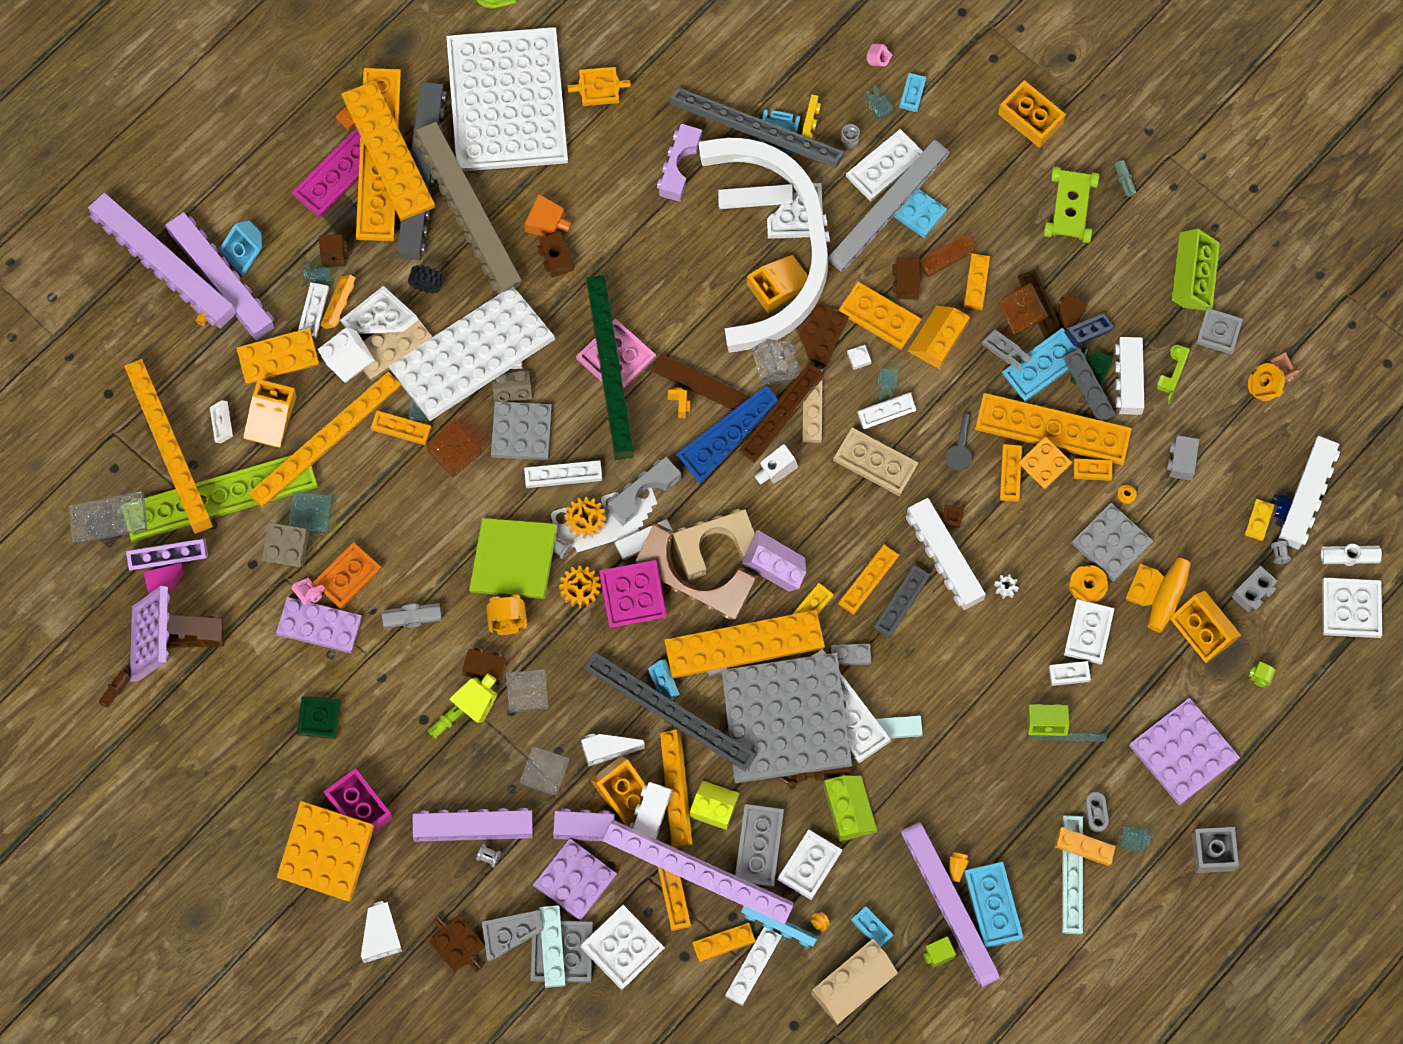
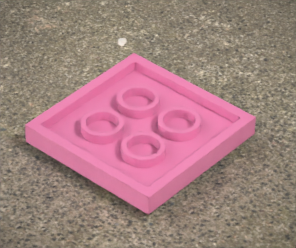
M614 319L613 328L624 389L656 358V354L617 319ZM594 339L576 356V359L602 382Z

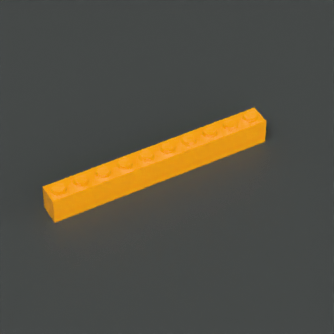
M140 359L125 365L124 367L194 534L213 527L143 360Z

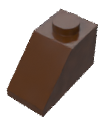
M1069 292L1065 298L1061 297L1057 304V307H1059L1057 316L1061 327L1065 331L1067 328L1077 325L1086 311L1088 303Z

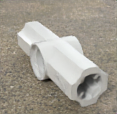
M1349 544L1348 546L1321 548L1322 564L1353 566L1355 564L1381 563L1382 552L1380 546ZM1347 552H1352L1355 558L1349 557Z

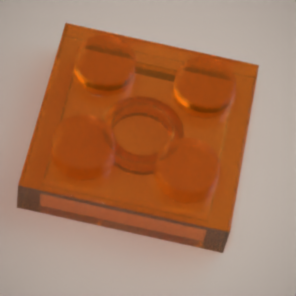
M1030 283L998 302L1014 335L1022 333L1048 317L1033 285Z

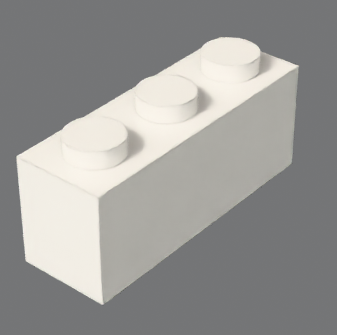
M652 782L644 785L641 796L644 798L642 804L638 803L634 815H637L635 823H631L630 828L656 839L673 789Z

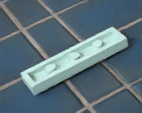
M559 906L539 907L543 927L541 937L545 988L565 986Z

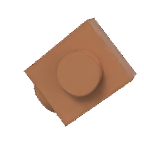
M1281 352L1267 360L1268 363L1275 365L1284 372L1285 382L1293 380L1295 378L1294 375L1299 373L1298 369L1293 368L1286 352Z

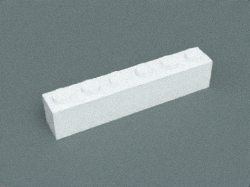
M1320 436L1316 438L1277 541H1287L1288 546L1298 550L1302 544H1306L1309 534L1306 533L1308 527L1312 528L1315 517H1312L1314 511L1318 512L1322 502L1319 500L1321 494H1325L1328 484H1325L1327 478H1331L1334 470L1331 465L1333 461H1337L1340 451L1337 450L1339 447L1338 443Z
M926 498L909 507L906 519L910 526L913 525L915 527L916 536L920 542L923 541L925 544V551L929 558L932 557L934 559L935 568L939 574L942 573L944 576L946 587L948 590L953 591L956 604L961 606L963 610H966L983 601L986 595L930 500Z

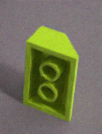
M840 776L824 781L823 787L839 842L877 832L862 776Z

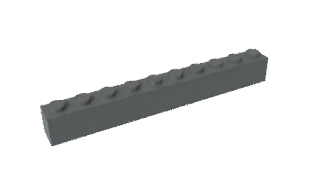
M421 82L413 138L417 129L437 122L442 132V125H439L440 119L444 118L442 102H446L447 92L443 90V84ZM413 139L411 156L432 198L433 192H430V188L434 186L435 179L431 175L429 164H426L422 158L421 149L416 147ZM430 210L401 221L397 247L398 258L421 260V254H425L426 243H423V239L428 234V226H425L426 220L430 219Z

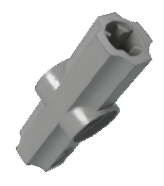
M435 603L422 606L407 604L399 609L382 611L383 627L404 626L413 628L420 626L421 623L442 621L440 604Z

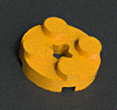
M1271 363L1258 366L1256 368L1257 371L1254 374L1251 373L1248 379L1250 393L1261 401H1270L1275 397H1280L1285 384L1284 372ZM1267 379H1269V383L1266 386L1263 385V383L1266 382Z
M1081 566L1071 575L1069 590L1076 600L1090 603L1098 602L1105 596L1108 590L1107 576L1103 570L1096 566ZM1084 581H1092L1093 588H1086Z

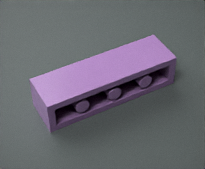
M202 538L128 550L126 555L129 570L208 558L206 539Z

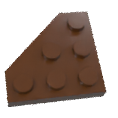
M818 303L807 318L796 327L801 343H803L808 360L824 367L827 366L847 324L848 316Z

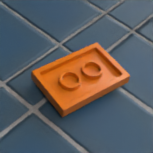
M353 542L313 584L316 587L323 585L325 587L323 594L338 608L342 609L382 568Z

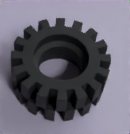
M416 265L411 268L408 284L411 287L414 286V289H419L421 292L425 291V293L430 292L434 294L440 292L444 275L434 268L430 269L429 266Z

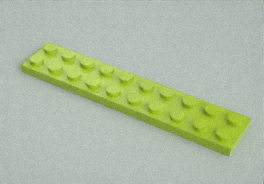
M290 456L195 483L209 518L213 519L257 506L258 504L249 496V492ZM312 466L271 501L318 488ZM176 489L121 505L132 542L191 525Z

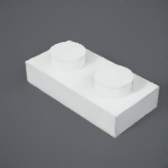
M221 400L210 407L215 443H223L233 437L228 402Z
M1088 661L1049 665L1051 686L1085 683L1091 680Z

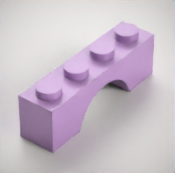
M681 124L679 130H675L673 136L675 143L674 146L669 148L668 156L670 158L668 162L664 163L662 170L664 176L659 178L657 184L659 196L681 202L686 187V178L679 172L677 165L683 157L697 154L698 142H701L702 139L701 129Z

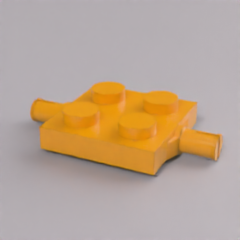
M616 67L579 70V84L568 85V93L579 92L582 97L583 106L619 103L620 88L631 87L630 79L619 81L616 75Z

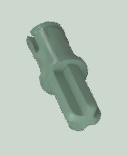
M1124 160L1116 162L1114 167L1119 177L1118 182L1121 183L1125 195L1131 197L1136 194L1131 180L1132 175L1129 174Z

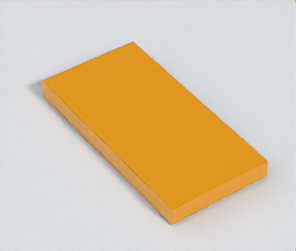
M857 281L838 310L839 313L848 316L849 320L900 350L904 348L922 319Z

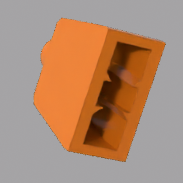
M538 194L525 222V232L547 236L558 232L559 229L568 233L572 222L564 220L565 215L562 207Z

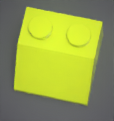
M702 781L690 810V818L727 830L740 793Z

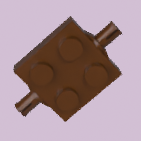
M460 915L448 924H445L440 916H437L438 921L434 919L433 922L440 930L429 941L430 944L454 972L468 964L475 973L478 972L482 966H480L475 958L485 948V945Z

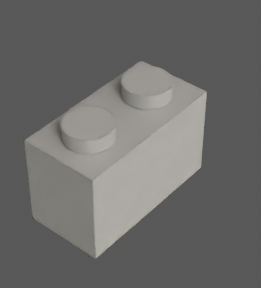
M1177 435L1175 441H1171L1169 452L1172 453V459H1168L1167 470H1170L1169 477L1192 481L1195 475L1199 439Z

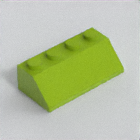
M1200 229L1180 232L1172 301L1183 308L1206 311L1207 308L1213 309L1220 243Z

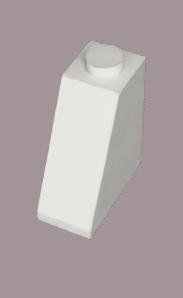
M376 902L372 904V907L368 908L361 952L363 963L402 952L388 902Z

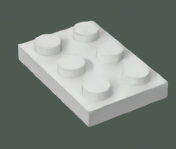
M1077 599L1064 655L1102 664L1115 608Z
M808 830L779 875L778 880L812 900L842 853V849Z

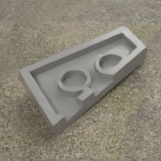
M537 910L483 921L482 927L487 961H493L542 932L540 911Z

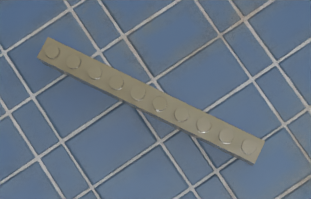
M437 122L417 129L413 138L417 148L421 149L424 162L429 164L432 177L437 179L441 194L445 195L448 200L449 209L454 211L457 216L456 221L459 227L464 229L465 238L468 243L472 244L475 257L480 259L484 274H488L492 289L497 291L499 295L513 287L515 289L518 288L521 278Z

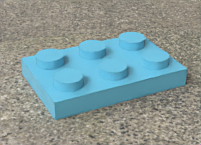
M918 189L897 212L894 218L925 239L947 212V208Z

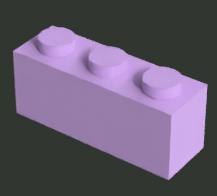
M559 809V811H555L554 839L603 841L612 820H614V814H611L609 811L591 813L590 810L571 812L570 809Z

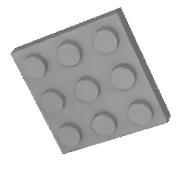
M495 401L491 457L548 460L552 404Z
M1110 503L1071 544L1095 566L1103 570L1106 576L1114 582L1153 543V540Z
M561 921L565 982L591 983L592 959L580 946L592 935L593 922ZM541 932L532 937L531 982H545Z

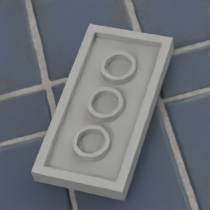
M745 804L735 876L757 886L774 888L784 809Z

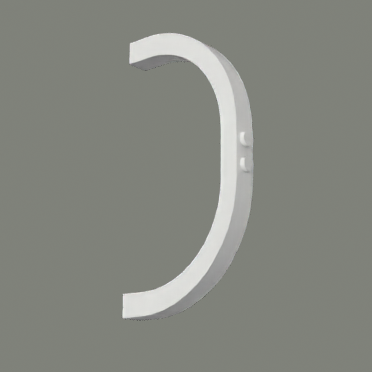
M743 138L701 141L698 143L702 166L728 162H746L771 169L792 184L806 210L812 246V263L807 281L798 296L785 309L766 320L744 326L725 328L729 353L758 348L770 344L793 331L807 318L816 306L825 286L828 273L826 243H829L830 239L828 231H824V226H827L826 214L822 215L819 198L809 176L795 160L779 149L759 141Z

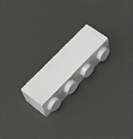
M1120 337L1118 344H1115L1114 353L1118 355V361H1115V372H1118V379L1115 380V389L1119 390V396H1116V408H1119V414L1142 415L1144 410L1143 338Z

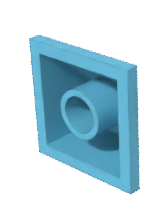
M250 220L235 223L218 250L242 276L246 274L262 249L261 232Z

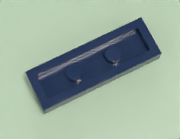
M1102 313L1067 328L1064 334L1077 347L1111 332L1115 327L1105 314Z

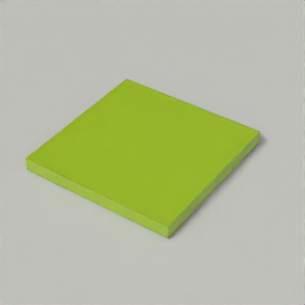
M482 518L469 591L471 593L504 596L520 595V597L545 599L558 526L550 523Z

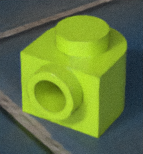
M1259 662L1256 666L1251 667L1248 676L1251 677L1250 680L1255 681L1254 683L1257 686H1270L1276 670L1265 663Z

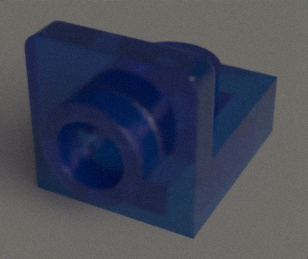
M1274 494L1271 504L1278 506L1274 515L1277 518L1275 524L1282 527L1292 500L1285 495Z

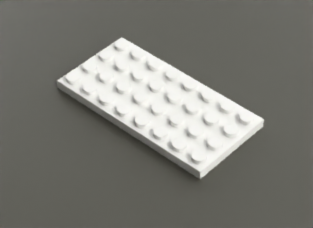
M513 287L489 300L388 367L413 401L431 421L554 341L555 337Z

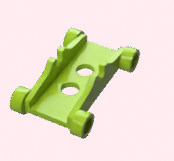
M1053 167L1051 181L1058 182L1053 223H1045L1044 237L1051 238L1052 235L1055 236L1057 234L1077 237L1083 243H1090L1092 229L1085 228L1090 187L1097 188L1099 173L1092 172L1090 175L1064 171L1060 167ZM1076 192L1078 198L1071 200L1068 198V193ZM1068 208H1072L1075 210L1076 215L1069 217L1065 211Z

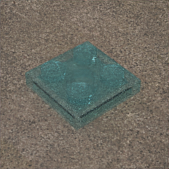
M293 492L289 526L310 529V533L328 534L332 495Z

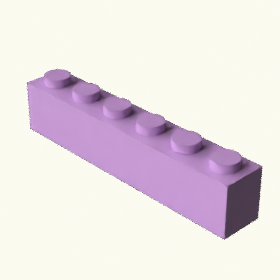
M501 808L497 809L496 812H489L488 809H478L477 812L457 810V813H449L448 810H439L437 813L418 811L417 814H413L414 842L533 838L532 810L528 811L527 808H518L516 811H508V809Z

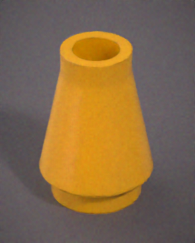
M953 852L952 857L950 856L949 878L951 881L960 883L969 862L967 861V855Z

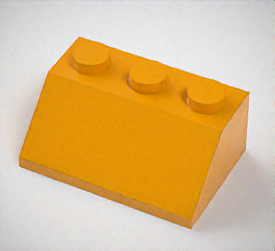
M936 306L912 342L908 352L940 370L966 330L970 316L953 307Z
M1206 591L1195 594L1170 619L1205 663L1220 654L1241 636Z

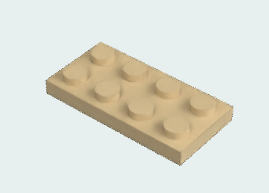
M419 319L404 332L373 334L363 341L375 360L363 370L371 382L389 370L388 366L431 339V334Z
M854 428L850 429L833 458L834 462L898 496H901L918 466V462Z

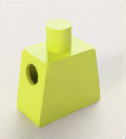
M488 673L482 681L478 678H471L449 700L477 723L484 722L497 697V693L491 689L496 679Z

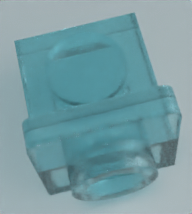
M310 261L306 262V268H303L305 280H309V285L310 282L317 284L332 283L330 268L320 267L311 271Z
M1123 827L1120 848L1143 852L1146 846L1150 845L1151 835L1148 834V828L1139 830Z

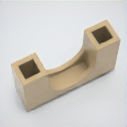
M740 509L730 512V515L724 517L719 515L712 518V521L706 523L701 521L694 524L691 528L686 529L683 527L673 533V542L688 581L706 575L707 569L699 546L703 539L711 534L720 533L729 536L734 541L743 562L755 535L746 510L740 511Z

